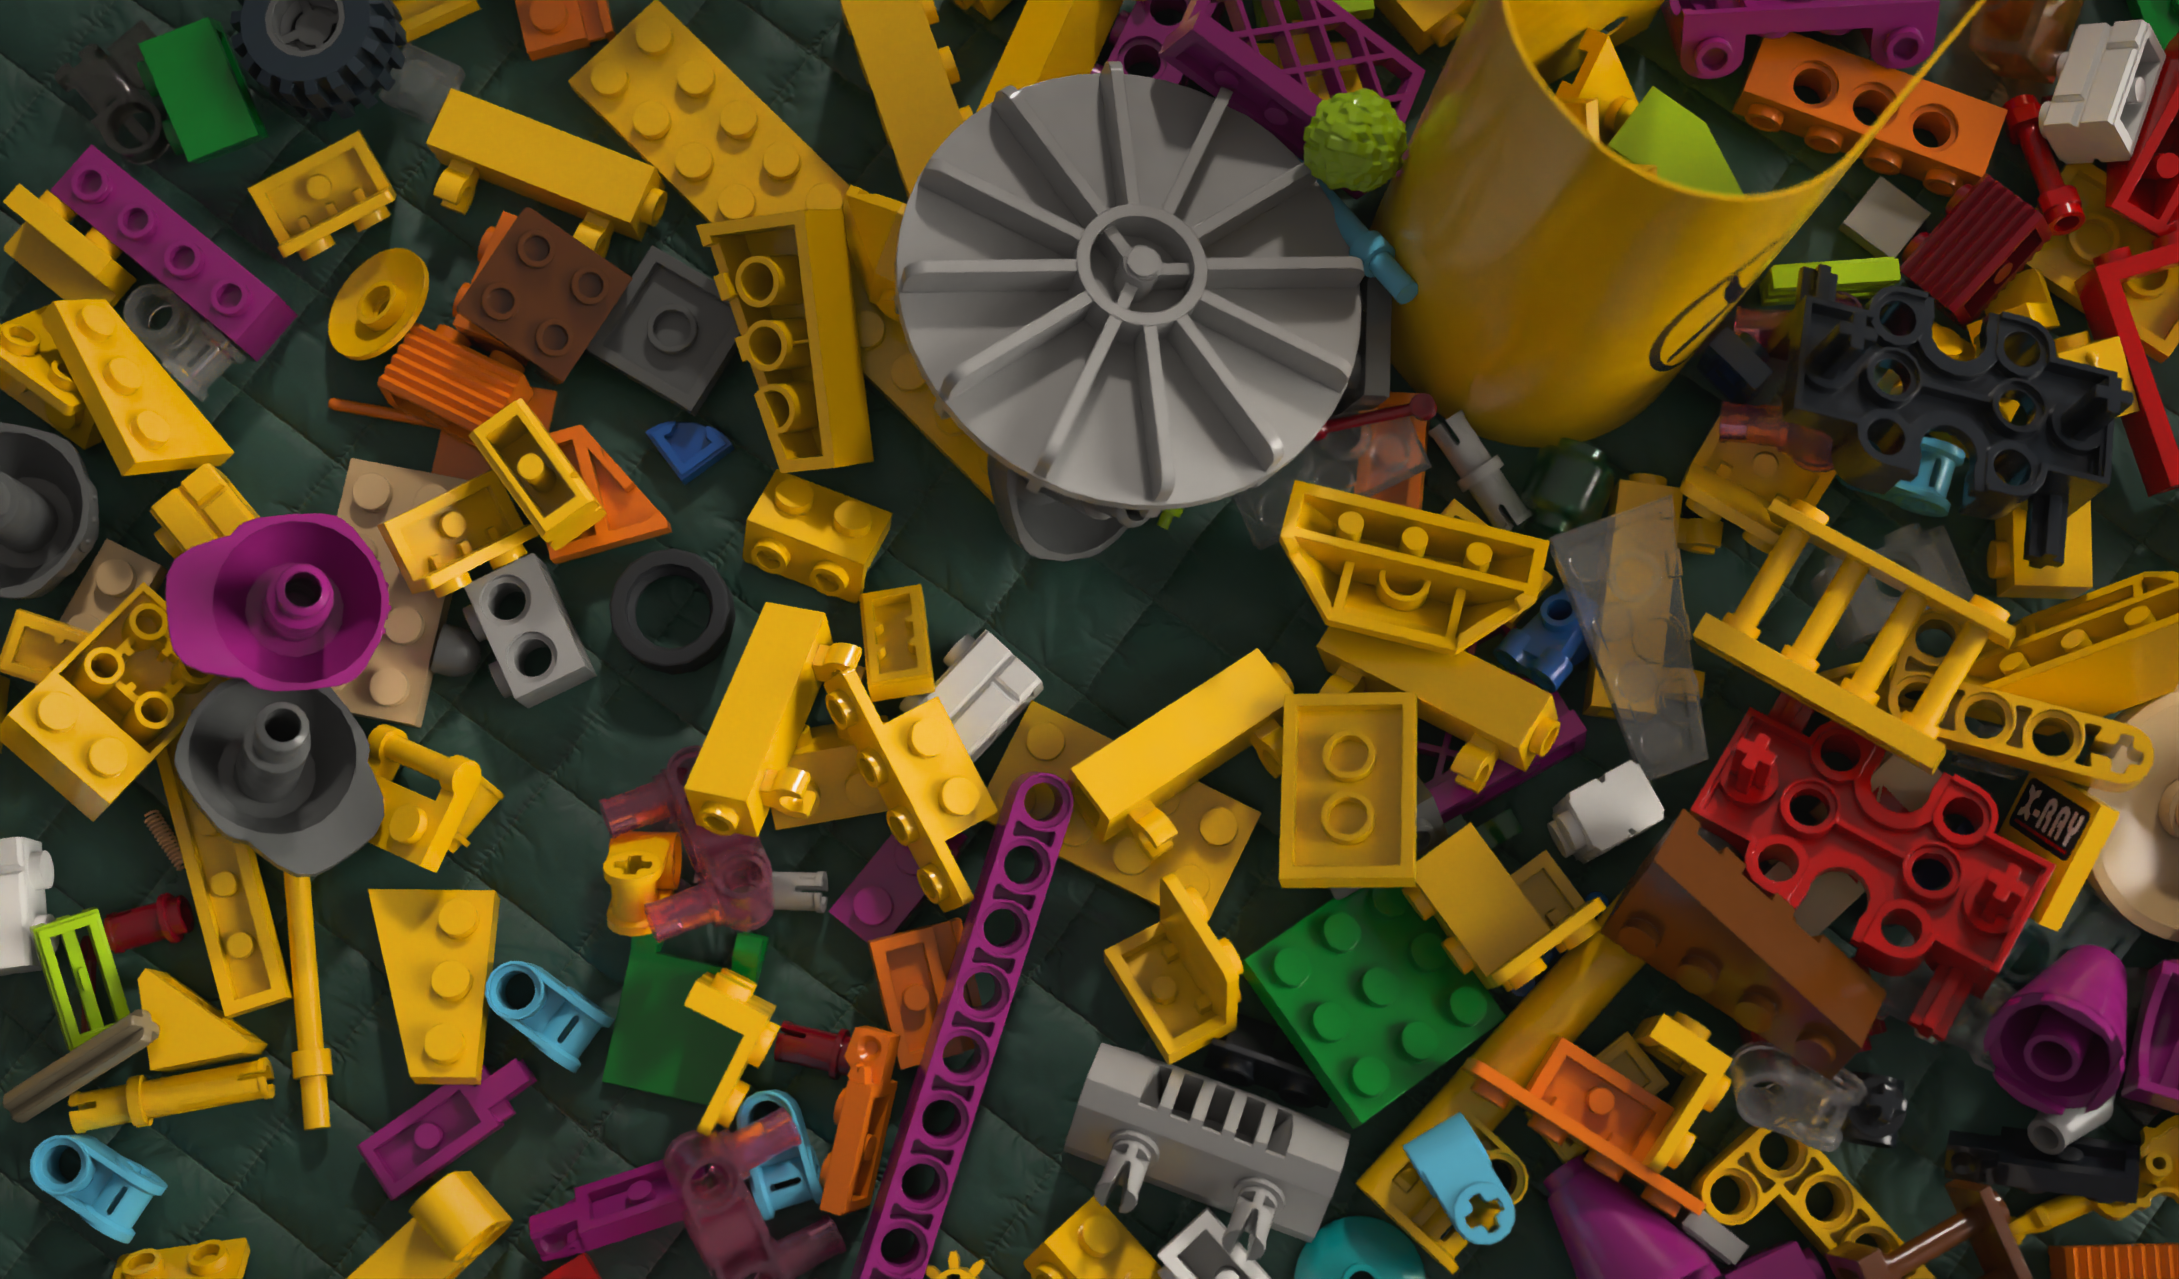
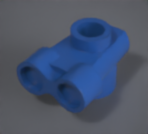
M1564 587L1557 594L1548 597L1542 603L1540 611L1521 630L1511 629L1493 650V655L1499 664L1508 671L1515 674H1524L1541 689L1554 693L1573 671V666L1582 662L1589 655L1592 647L1590 631L1600 617V609L1595 602Z

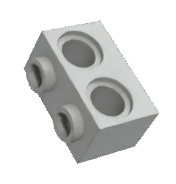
M534 553L464 586L471 602L470 605L463 608L465 618L476 639L479 642L488 639L497 660L488 665L489 670L505 699L513 695L515 700L529 709L597 676L546 564ZM513 592H523L526 603L521 614L510 620H501L499 617V606L503 598ZM537 648H549L552 655L549 668L539 676H526L524 663L527 656Z

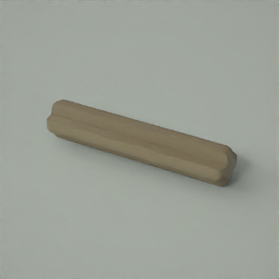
M142 1009L135 1010L4 1094L3 1107L10 1111L11 1118L15 1122H27L148 1046L149 1043L158 1038L160 1032L159 1025L152 1021L150 1012Z

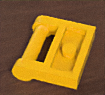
M389 724L378 725L371 731L367 739L370 745L368 763L383 795L384 818L376 835L369 843L437 873L481 780L480 765L476 761L462 755L448 757L410 741L403 730ZM400 764L438 780L441 790L436 800H432L392 782Z

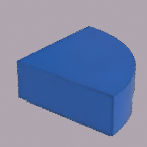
M664 422L645 432L684 485L735 449L728 438L715 428L693 422Z

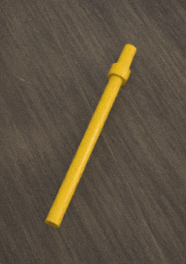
M283 871L298 1051L291 1053L293 1079L300 1080L304 1131L326 1129L331 1127L327 1076L333 1075L331 1048H324L310 877H295Z

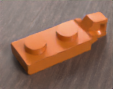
M859 1026L854 1029L844 1056L851 1068L847 1074L849 1080L847 1087L839 1094L834 1108V1123L838 1127L833 1150L826 1156L819 1176L821 1187L824 1189L820 1210L841 1216L871 1205L898 1081L891 1080L901 1035L872 1026Z

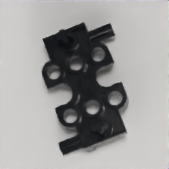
M1819 264L1815 269L1805 266L1800 268L1795 308L1771 333L1767 349L1770 357L1788 361L1785 390L1781 397V403H1783L1781 421L1826 433L1832 438L1831 458L1838 476L1853 487L1885 495L1900 480L1911 482L1918 476L1922 457L1921 442L1925 434L1933 431L1945 432L1956 437L1964 445L1970 462L1969 471L1964 480L1963 501L1959 507V513L1981 519L1997 520L2007 516L2015 508L2020 507L2022 510L2027 511L2023 559L2029 561L2030 567L2042 569L2046 565L2057 568L2062 566L2065 555L2067 518L2110 485L2114 420L2129 408L2134 400L2133 392L2122 390V379L2118 377V372L2056 357L2055 342L2049 331L2042 324L2028 317L2002 311L2000 314L1990 312L1983 318L1980 333L1974 338V344L1976 345L1975 359L1957 361L1946 356L1937 347L1933 339L1934 298L1928 297V292L1905 286L1891 285L1880 289L1861 309L1835 302L1838 275L1831 273L1830 266ZM1883 325L1886 326V327L1891 331V333H1889V332L1883 327ZM1876 367H1883L1893 370L1902 381V393L1890 395L1883 392L1874 380V369ZM2000 398L2016 400L2023 406L2027 415L2025 426L2011 424L2002 416L1999 409ZM1869 440L1874 442L1882 453L1876 451L1871 446ZM1996 472H1998L2004 478L2005 482H2003L1998 477Z

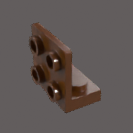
M526 207L516 218L458 304L457 312L536 365L537 368L534 373L553 386H556L565 381L633 278L532 208Z

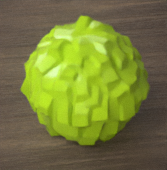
M1363 88L1355 92L1337 93L1331 99L1322 100L1317 105L1316 115L1312 117L1310 125L1305 127L1303 140L1306 141L1304 145V164L1311 170V175L1321 179L1330 190L1346 187L1351 191L1359 190L1363 193L1373 191L1386 184L1389 179L1395 177L1397 171L1402 168L1404 161L1401 155L1408 149L1406 143L1407 132L1405 131L1406 124L1399 119L1395 108L1391 107L1390 100L1381 97L1373 90Z

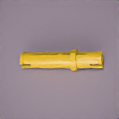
M263 1057L255 1061L148 1080L144 1075L132 1076L127 1079L124 1085L71 1093L68 1106H78L79 1110L70 1111L69 1118L73 1130L76 1134L86 1133L88 1130L132 1123L136 1128L151 1126L154 1118L263 1098L272 1099L275 1096V1085L267 1084V1080L275 1079L274 1072L268 1057Z

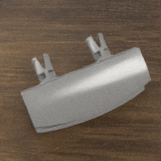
M1101 1043L1086 1078L1063 1151L1105 1167L1101 1179L1094 1190V1196L1101 1206L1105 1205L1118 1184L1123 1186L1119 1213H1127L1135 1208L1143 1181L1231 1213L1227 1230L1222 1237V1245L1231 1254L1242 1233L1248 1232L1249 1242L1246 1259L1248 1261L1262 1257L1266 1249V1240L1270 1228L1312 1243L1340 1177L1351 1134L1318 1119L1172 1064L1168 1066L1166 1062L1127 1049Z

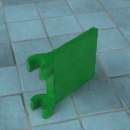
M667 914L666 922L662 928L651 934L633 936L631 938L628 967L602 1082L709 1106L744 1035L684 1006V1003L695 981L707 971L716 975L722 968H727L757 984L766 957L769 937L746 931L738 933L733 950L731 968L661 952L670 920V915Z

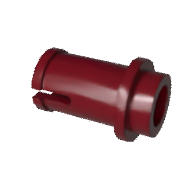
M167 892L160 894L154 903L118 913H108L106 915L107 918H104L103 921L109 946L116 954L165 939L170 943H178L184 939V934L190 933L194 929V916L188 900L183 895L174 897L171 893Z
M787 1020L783 1021L780 1028L781 1032H785V1034L778 1032L775 1043L774 1060L776 1062H788L829 1072V1078L833 1080H838L841 1075L847 1076L851 1068L844 1056L851 1040L850 1030L841 1028L838 1034L793 1024Z

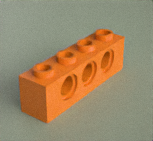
M1789 32L1781 38L1769 39L1761 37L1732 112L1744 116L1746 122L1757 129L1767 132L1783 130L1802 137L1809 147L1817 151L1830 154L1841 151L1849 154L1873 127L1861 123L1856 118L1853 108H1867L1879 120L1915 76L1893 68L1883 67L1874 61L1794 32ZM1921 79L1858 158L1863 159L1864 165L1875 172L1885 175L1901 173L1923 181V186L1935 194L1952 197L1965 184H1972L1974 186L1985 174L2008 110ZM1806 86L1813 89L1818 94L1820 103L1808 104L1801 101L1796 96L1794 87ZM1920 128L1931 132L1938 142V147L1930 148L1920 144L1913 134V129Z

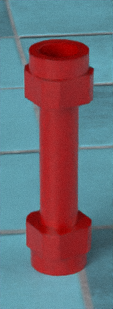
M2019 95L2008 100L2002 106V108L2008 110L2004 119L2005 131L2010 143L2020 144L2040 193L2037 199L2038 211L2044 216L2053 233L2052 235L2062 236L2070 234L2079 229L2086 220L2081 199L2076 187L2065 185L2047 139L2041 135L2039 112L2042 105L2034 95Z

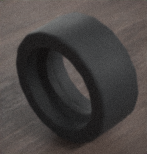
M674 548L649 552L630 563L615 582L609 603L612 629L623 648L647 668L671 675L697 671L715 660L730 641L736 619L733 595L716 568L695 553ZM678 575L690 578L702 587L709 600L710 615L707 626L698 639L684 647L669 649L656 646L643 636L637 625L636 608L640 595L649 584L661 577Z

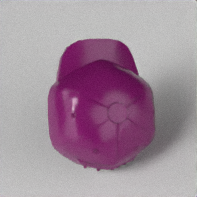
M311 513L255 518L243 522L230 536L220 537L193 546L174 559L166 576V609L172 649L187 667L204 674L232 679H245L252 686L262 690L296 691L339 686L353 681L360 675L380 643L382 634L386 633L384 624L385 620H388L389 611L392 609L391 605H389V592L387 589L389 584L385 581L380 562L376 559L372 550L366 545L355 529L338 516Z

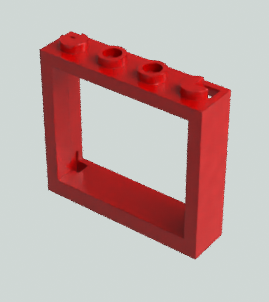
M2179 230L2151 242L2153 250L2132 255L2130 247L2127 246L2096 256L2092 259L2095 267L2074 281L2093 339L2120 337L2140 411L2120 417L2148 497L2179 488V449L2121 283L2179 266Z

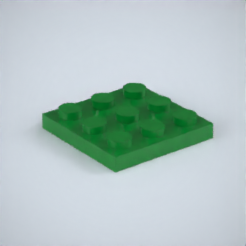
M1365 887L1341 900L1333 898L1241 962L1243 976L1352 1129L1362 1125L1506 1018L1473 970L1463 975L1455 966L1441 945V942L1446 940L1448 936L1433 916L1426 921L1421 919L1401 890L1404 887Z

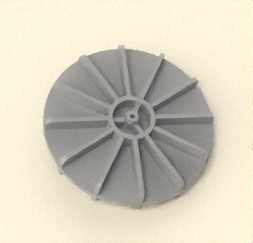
M1106 61L1101 73L1077 74L1049 79L1020 89L1009 85L996 93L992 103L971 115L946 138L931 156L918 177L907 202L897 239L895 256L896 294L894 297L896 313L899 314L913 359L921 376L936 398L933 406L941 419L951 417L958 427L984 451L1007 468L1029 479L1025 489L1038 494L1041 486L1064 496L1092 504L1139 510L1142 518L1158 517L1162 510L1188 508L1215 502L1249 488H1256L1291 462L1315 438L1332 415L1343 395L1355 364L1360 339L1361 297L1359 283L1365 275L1363 261L1358 257L1349 256L1350 248L1338 229L1334 214L1335 210L1316 181L1318 178L1312 176L1311 170L1305 166L1304 162L1301 163L1295 154L1272 133L1249 116L1227 106L1233 91L1221 86L1216 98H1213L1195 89L1166 80L1124 74L1123 65L1120 61Z

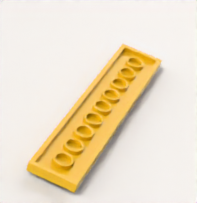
M654 0L568 80L572 90L647 164L656 167L659 175L707 223L797 210L843 209L845 194L850 186L659 0ZM849 249L864 377L995 505L988 477L987 452L961 430L951 417L941 419L933 406L936 398L921 376L913 359L901 322L891 319L879 309L878 305L868 300Z

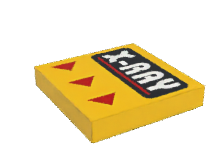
M2030 771L1997 835L2057 865L2029 917L2036 923L2058 932L2116 824L2120 812L2072 782Z

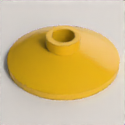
M405 248L387 249L363 262L345 281L332 305L328 321V333L333 347L348 359L367 360L383 354L396 345L412 328L424 307L429 289V273L425 262L417 254Z

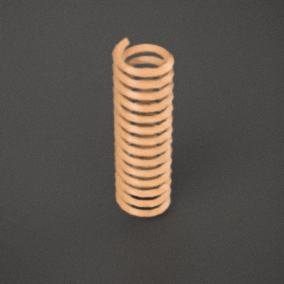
M159 810L149 811L144 814V817L150 814L153 815L144 820V823L147 824L146 827H150L149 831H152L151 834L154 835V838H157L156 841L162 846L161 849H164V853H167L166 856L169 857V860H172L171 864H174L173 867H177L176 871L183 870L185 866L180 867L184 864L181 850H179V846L176 847L179 845L178 839H176L177 836H174V832H171L172 829L164 821L162 814H159Z

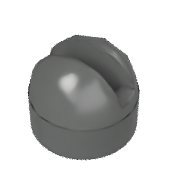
M444 623L435 649L431 672L448 677L465 676L475 670L481 660L480 644L470 631Z

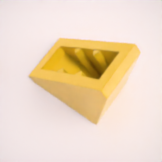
M145 968L139 976L138 986L141 1008L150 1012L152 1021L158 1024L160 1029L158 1038L147 1046L151 1071L176 1072L261 1055L267 1047L268 1043L234 1019L224 1017V1013L169 973Z

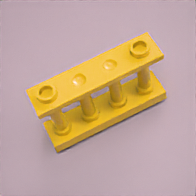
M1774 498L1768 508L1771 522L1784 528L1782 534L1734 614L1726 612L1722 621L1707 612L1704 614L1692 635L1697 645L1933 776L1946 754V745L1936 740L1941 731L1936 725L1987 639L2006 649H2009L2015 639L2016 627L2006 623L2010 613L1994 602L1978 595H1973L1970 602H1967L1829 528L1826 524L1830 517L1805 501L1795 498L1791 506ZM1807 542H1810L1843 560L1794 644L1792 646L1785 644L1779 653L1757 641L1761 634V630L1757 626ZM1869 574L1903 594L1852 679L1844 677L1838 686L1816 673L1821 665L1816 661V658L1865 576ZM1928 606L1960 623L1963 627L1913 711L1904 710L1900 719L1875 706L1880 699V696L1875 692Z

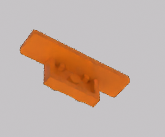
M1556 1036L1525 1089L1482 1061L1473 1058L1466 1059L1461 1069L1475 1078L1470 1089L1477 1095L1503 1110L1506 1109L1510 1101L1532 1114L1527 1123L1528 1127L1559 1146L1563 1145L1567 1137L1589 1150L1583 1161L1616 1182H1619L1624 1173L1645 1186L1640 1198L1665 1214L1676 1218L1680 1209L1697 1216L1702 1214L1707 1204L1642 1164L1675 1110L1674 1107L1560 1036Z

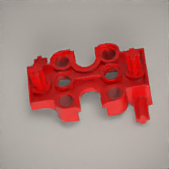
M1780 692L1768 715L1750 707L1691 807L1689 814L1701 824L1700 827L1722 838L1740 852L1744 859L1743 862L1746 864L1742 875L1767 897L1778 893L1796 910L1806 898L1810 885L1817 877L1827 872H1842L1857 879L1867 893L1868 906L1866 912L1859 919L1849 942L1858 947L1853 960L1890 977L1905 976L1915 971L1925 960L1933 974L1911 1012L1907 1024L1917 1028V1033L1928 1039L1931 1036L1943 1042L1969 994L1981 1000L1983 999L2002 968L2057 865L1994 833L1999 819L1997 805L1991 795L1978 785L1956 774L1951 776L1944 772L1933 786L1928 801L1921 808L1909 813H1897L1887 810L1878 803L1871 788L1872 775L1880 767L1886 752L1885 749L1833 720L1820 725L1810 738L1803 735L1802 733L1815 710L1783 692ZM1829 752L1844 754L1850 759L1854 768L1840 772L1832 770L1825 765L1821 756ZM1801 795H1811L1824 803L1827 808L1828 817L1817 826L1802 825L1793 818L1790 813L1789 804ZM1949 814L1964 816L1971 822L1975 832L1970 835L1956 834L1947 828L1943 817ZM1922 859L1937 860L1948 870L1950 882L1947 887L1938 891L1923 889L1913 878L1912 866ZM1766 860L1781 861L1789 867L1793 877L1786 881L1776 882L1770 880L1762 874L1759 864ZM1887 924L1904 926L1913 936L1914 944L1909 947H1897L1885 940L1881 927Z

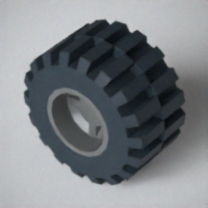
M237 0L243 6L242 10L232 11L230 25L238 32L231 39L234 50L242 57L240 63L281 106L285 105L291 113L305 118L309 112L316 121H330L331 114L334 111L342 119L356 116L355 106L362 103L369 109L379 102L373 95L380 88L387 92L390 91L396 82L390 75L392 68L402 70L405 56L398 47L407 44L406 31L399 24L403 19L398 8L391 0Z

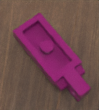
M962 832L945 841L955 861L961 855L959 850L968 839ZM891 834L828 911L866 943L869 940L896 934L926 898L917 879V870L920 868L909 847L900 844L894 835Z
M513 1059L492 1075L486 1066L483 1065L481 1085L444 1084L361 1142L356 1148L391 1201H398L505 1125L504 1122L516 1114L509 1101L537 1082V1079L524 1059L520 1061Z
M693 1149L574 1188L575 1198L564 1204V1206L529 1217L530 1237L540 1254V1258L544 1262L573 1256L576 1253H585L586 1250L590 1251L614 1242L623 1241L629 1237L712 1211L713 1204L705 1159L700 1150Z

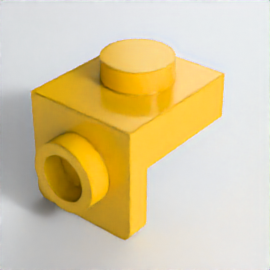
M2036 268L2016 274L2014 280L2008 282L2006 288L2000 291L1997 298L1992 300L1988 308L1984 310L1986 315L1990 312L2000 314L2002 311L2025 316L2039 322L2048 331L2060 327L2043 273L2040 269ZM1983 319L1966 325L1974 349H1976L1974 338L1980 333Z

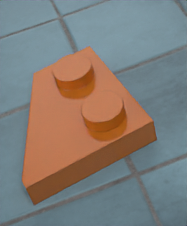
M582 424L549 433L607 513L599 522L556 551L546 542L550 560L555 565L672 533L668 520Z

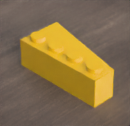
M840 0L845 26L849 36H853V44L866 84L873 92L874 103L890 148L893 149L896 157V166L909 199L918 177L931 156L955 129L973 115L970 105L958 108L951 85L961 82L949 46L938 49L930 25L938 23L940 20L933 0Z
M844 209L797 210L696 225L703 247L711 248L719 274L714 276V280L721 301H729L741 336L736 337L735 341L742 362L748 361L753 370L759 388L754 397L780 473L838 468L873 462V448Z

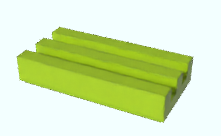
M1880 257L1773 265L1759 285L1761 306L1795 304L1800 268L1805 266L1815 269L1819 264L1830 266L1831 273L1838 275L1835 301L1871 299L1880 289L1891 285L1895 286V284L1900 282L1899 258Z
M95 906L81 910L82 912L71 916L65 915L56 918L55 921L46 924L40 923L29 927L67 1050L70 1052L130 1014L99 910ZM85 926L89 933L116 1021L105 1026L75 929ZM61 935L90 1031L79 1034L50 940L51 937Z

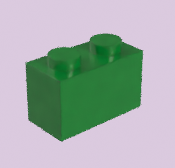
M206 17L138 43L144 60L137 62L140 77L151 97L154 98L160 95L169 116V119L162 121L163 130L177 156L185 154L188 162L203 164L269 138L220 21Z

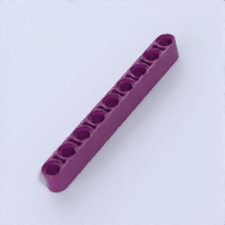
M1034 771L1021 774L1011 783L1006 793L975 889L974 900L971 902L944 991L937 1007L924 1053L918 1066L850 1279H923L1073 811L1074 799L1071 788L1062 778L1055 774ZM1044 783L1053 792L1055 799L1054 807L1045 818L1035 820L1026 812L1024 806L1025 795L1033 785ZM1023 845L1028 847L1033 853L1035 860L1034 869L1025 880L1013 882L1005 873L1004 860L1009 851ZM1008 909L1013 915L1015 922L1011 937L1003 943H989L983 931L986 918L995 910ZM979 972L989 973L993 977L995 984L994 994L991 999L981 1006H969L963 996V989L967 979ZM969 1036L973 1040L975 1047L971 1062L959 1069L946 1067L942 1058L943 1049L946 1044L954 1037ZM940 1099L952 1102L955 1110L954 1119L946 1129L938 1132L924 1129L922 1116L929 1104ZM919 1163L932 1166L935 1173L934 1181L927 1191L918 1195H912L902 1190V1177L906 1170ZM896 1228L911 1230L914 1233V1243L908 1253L898 1258H889L881 1253V1242L888 1232Z

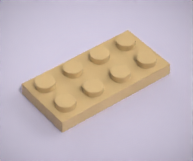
M355 458L350 460L337 516L355 529L380 562L385 581L389 584L387 588L389 592V605L392 607L391 611H389L388 620H385L384 624L386 633L382 634L381 641L366 668L353 681L331 687L354 716L421 729L434 675L431 672L432 661L442 627L447 620L453 592L441 598H437L433 589L412 594L377 525L468 481L466 479Z

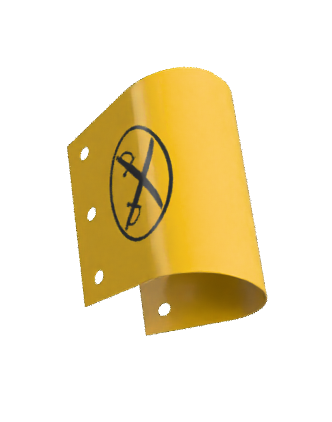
M1475 0L1408 143V149L1402 156L1404 161L1402 168L1391 179L1369 231L1376 230L1380 232L1395 249L1394 259L1418 284V294L1406 304L1398 303L1392 296V365L1416 393H1427L1433 397L1437 405V412L1441 416L1448 419L1462 410L1475 433L1488 440L1522 447H1557L1590 440L1624 425L1652 404L1813 214L1985 0H1980L1869 132L1839 164L1820 177L1801 186L1782 192L1754 196H1727L1699 192L1674 185L1641 171L1615 155L1591 136L1546 87L1582 66L1587 53L1582 52L1578 47L1588 27L1600 32L1613 21L1626 17L1619 26L1607 33L1613 46L1616 47L1646 30L1664 0Z

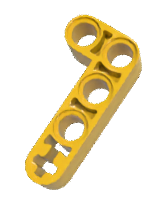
M1932 608L1924 610L1900 650L1888 692L1887 713L1900 719L1903 714L1898 706L1900 698L1908 692H1924L1945 657L1935 658L1923 654L1916 644L1917 637L1923 631L1940 629L1946 632L1954 642L1963 625ZM1964 681L1960 684L1936 725L1941 730L1936 740L1945 744L1948 750L2106 792L2123 793L2134 789L2143 781L2154 763V748L2150 738L2141 729L2132 725ZM1988 708L1996 712L2001 718L2003 730L1995 737L1989 739L1979 738L1967 729L1965 717L1972 710ZM2046 725L2056 726L2067 734L2070 741V750L2057 757L2040 753L2033 743V732ZM2085 734L2095 737L2089 750L2108 754L2111 753L2116 744L2128 747L2126 752L2127 758L2137 762V764H2129L2123 774L2111 771L2112 760L2106 756L2090 753L2085 766L2076 764L2075 761L2085 744Z
M1783 1120L1757 1122L1750 1126L1708 1163L1692 1181L1690 1194L1707 1204L1704 1211L1721 1225L1743 1224L1752 1219L1773 1200L1827 1261L1826 1252L1845 1241L1855 1242L1863 1234L1872 1236L1877 1242L1879 1249L1885 1254L1904 1244L1803 1130L1790 1122ZM1770 1132L1778 1133L1788 1145L1789 1153L1787 1160L1783 1166L1776 1170L1764 1164L1759 1151L1762 1139ZM1722 1176L1732 1178L1740 1190L1739 1204L1733 1211L1727 1214H1723L1715 1208L1710 1195L1712 1185ZM1818 1182L1823 1183L1829 1188L1834 1200L1832 1211L1822 1220H1816L1810 1215L1805 1202L1807 1192L1811 1186ZM1923 1265L1901 1279L1936 1278Z
M471 1171L452 1172L434 1184L413 1204L409 1210L413 1218L346 1279H455L511 1226L513 1219Z

